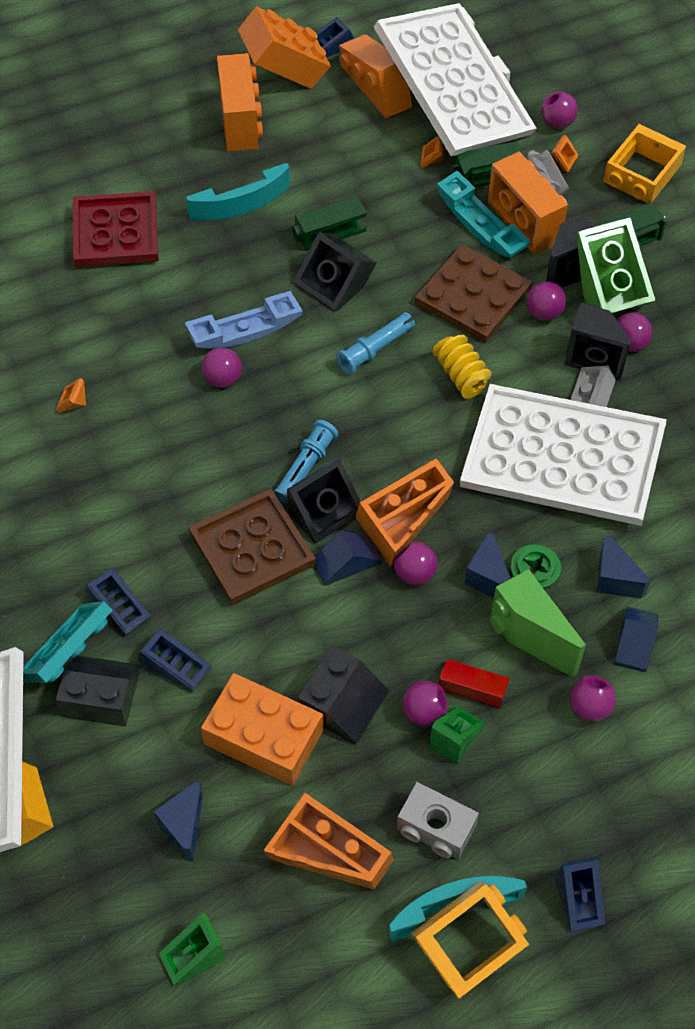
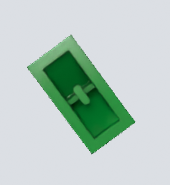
M457 706L434 722L431 729L429 747L458 764L486 723Z
M206 913L200 914L158 953L173 985H178L225 960L222 945Z

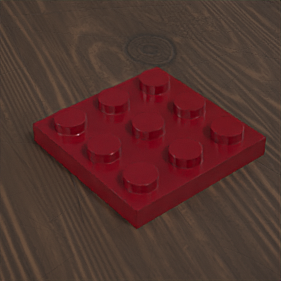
M155 191L73 196L74 266L159 261Z

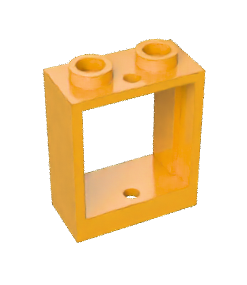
M638 124L607 162L603 182L648 204L652 203L682 165L686 146ZM635 152L665 166L654 181L624 168V165Z
M477 882L411 933L449 989L458 998H461L529 945L523 936L527 933L525 926L515 914L509 917L502 907L506 900L494 884L488 887L486 883ZM483 898L512 940L462 978L433 935Z

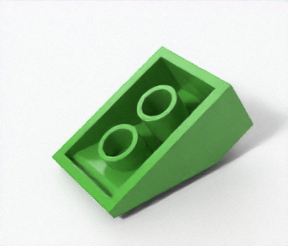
M630 218L577 232L582 292L586 304L610 310L613 315L643 307L655 301Z
M528 569L498 585L495 589L490 617L494 630L498 634L502 633L509 643L571 677L577 675L586 644Z

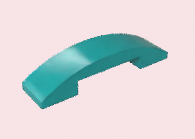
M285 163L262 171L263 180L219 195H215L212 188L186 196L189 218L193 220L226 219L243 215L265 206L279 197L290 186L289 165Z
M458 171L437 183L436 188L457 219L470 233L493 251L511 258L531 244V241L513 223L507 227L474 196L475 187Z
M481 876L461 879L437 887L414 900L395 917L389 925L388 937L390 942L412 936L411 933L426 922L425 916L441 911L479 881L486 883L488 887L492 884L497 887L506 900L502 906L523 899L527 889L524 880L511 877Z

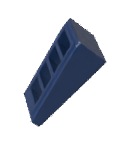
M338 17L316 32L319 44L323 45L322 48L326 52V57L339 52V45L354 39L351 30Z
M113 567L86 585L85 592L93 602L105 601L113 610L107 617L125 636L151 618L149 612ZM110 585L114 587V589L106 595H103L101 593ZM117 594H120L122 598L112 605L108 602ZM127 602L130 607L118 614L115 610ZM136 611L139 616L126 624L123 619Z
M161 628L155 632L138 656V660L191 692L194 691L212 667L211 664ZM160 646L165 648L160 656L154 654ZM172 652L176 656L171 661V663L168 664L165 661V659ZM181 659H184L187 663L179 672L175 667ZM193 665L198 667V670L191 679L185 676Z

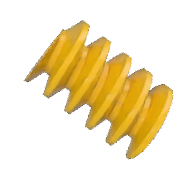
M465 335L446 337L434 346L433 355L438 358V362L444 367V371L449 374L451 381L455 383L462 397L471 399L485 389L487 381L492 376V372L489 369H485V362L479 360L480 356L477 352H473L474 347L472 344L467 343L468 338Z

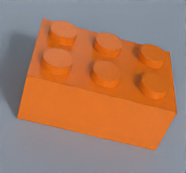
M256 6L238 28L255 65L312 89L331 67L326 58L325 50L317 40V34L311 28H303L289 18H281L270 9L266 11Z
M249 53L217 56L227 152L259 149L258 138H263L262 122H257V119L262 118L261 102H255V100L259 99L258 83H253L254 80H257L255 64H250Z
M520 151L492 164L488 194L490 206L508 226L513 223L531 241L527 248L533 255L553 247L560 225L566 219L568 204L565 198L553 189L548 179L543 177L535 169L533 163L527 160Z
M233 673L201 727L203 743L293 786L323 732V714Z

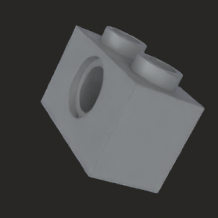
M416 782L398 815L397 829L400 830L401 835L406 839L416 843L421 841L431 846V849L437 855L444 858L453 857L459 860L477 826L479 813ZM432 819H438L445 826L440 829H434L427 822Z

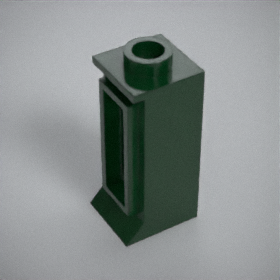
M518 141L465 151L456 155L459 167L455 168L454 172L458 171L473 186L490 183L493 163L519 151L526 158L527 153L525 151L522 152Z
M353 192L348 200L346 199L301 215L295 213V225L292 226L293 236L296 242H301L305 251H309L318 232L335 234L341 239L366 232V226L361 218L367 217V212L356 193Z
M649 203L595 224V227L630 218L638 245L642 246L657 240V238L659 241L662 240L667 221L663 213L659 212L653 203Z

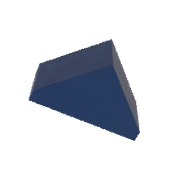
M340 531L315 555L316 565L314 566L324 585L327 586L382 564V559L368 535Z
M489 533L485 536L467 566L465 584L494 597L496 587L511 578L493 533Z
M608 535L604 538L600 552L596 592L640 599L646 596L651 581L650 578Z
M627 606L614 665L642 672L647 671L658 630V614Z
M193 782L154 811L159 827L188 861H193L203 800L201 783Z
M597 857L562 863L556 883L569 929L576 931L605 925Z

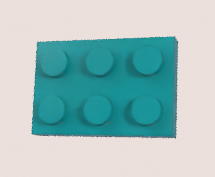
M100 601L80 604L23 666V683H47L57 679L64 671L62 665L70 657L74 658L80 654L86 647L84 641L92 633H98L107 624L108 620L106 617L113 611L107 603Z

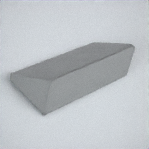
M609 366L582 367L570 400L607 407L615 384V377Z

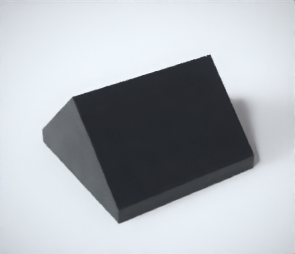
M340 458L334 459L287 489L288 513L314 543L321 541L355 519L359 503L361 502Z

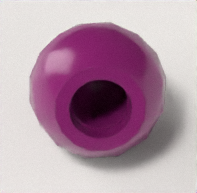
M557 91L550 94L543 101L541 112L543 120L550 127L562 129L570 126L575 121L578 107L576 100L569 93Z
M553 282L538 283L530 289L527 295V308L530 314L540 321H552L560 317L565 310L566 296L564 291Z
M635 312L626 313L618 318V323L631 340L628 352H638L645 349L652 340L653 335L650 321L644 315Z
M216 348L209 351L203 358L201 370L208 384L217 388H226L234 385L240 378L242 363L236 352L228 348Z
M412 541L393 561L395 572L402 581L409 585L418 586L427 583L433 578L437 570V557L434 551L422 542Z
M585 676L574 684L570 692V706L575 715L584 721L597 722L604 720L611 715L616 705V693L612 685L601 677Z
M418 681L410 685L405 691L403 712L407 719L417 726H433L436 720L447 713V699L440 685L431 681Z

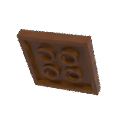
M461 244L415 296V304L487 343L529 293L533 281Z
M272 489L188 527L189 534L231 605L316 565L315 556Z

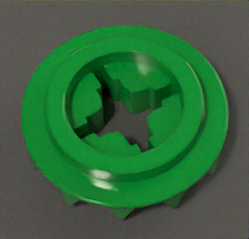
M532 544L524 546L515 552L511 560L510 569L513 577L528 569L530 570L531 567H534L541 561L540 571H537L533 576L543 588L549 589L559 579L561 563L556 553L548 547Z

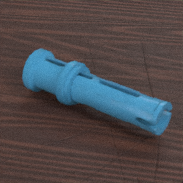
M403 312L399 317L368 338H358L355 340L354 345L347 350L338 351L336 353V360L341 369L350 375L356 371V367L365 361L371 362L375 358L377 351L415 327L414 319L403 324L412 316L407 312Z
M320 419L316 420L313 424L314 430L308 439H304L300 444V454L278 488L274 491L280 502L287 504V489L306 478L315 462L325 457V450L330 442L338 437L337 429L329 422Z

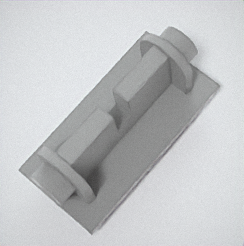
M547 149L542 154L534 150L527 153L526 159L530 160L535 169L548 179L550 185L559 195H562L569 189Z

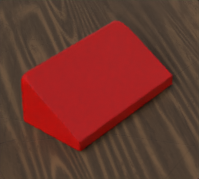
M447 659L438 685L446 692L501 708L510 678Z

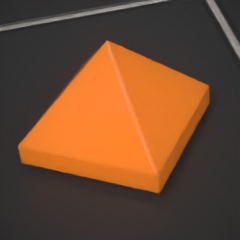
M439 135L423 146L420 163L422 168L445 161V145Z
M566 135L561 137L551 152L553 160L564 173H568L579 156Z
M79 378L64 388L56 407L57 412L62 413L86 406L83 379Z

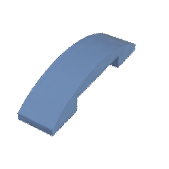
M287 291L264 298V306L216 321L211 314L185 322V328L196 347H230L253 341L281 329L301 316L302 309L292 292Z

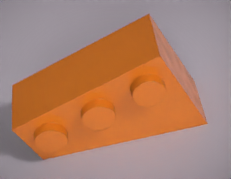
M366 34L339 45L341 53L339 62L341 67L385 119L412 108L409 86L385 46Z
M437 458L359 503L356 519L390 567L398 554L412 542L450 495L454 481Z
M306 793L303 794L263 850L269 860L373 890L394 862L391 851Z

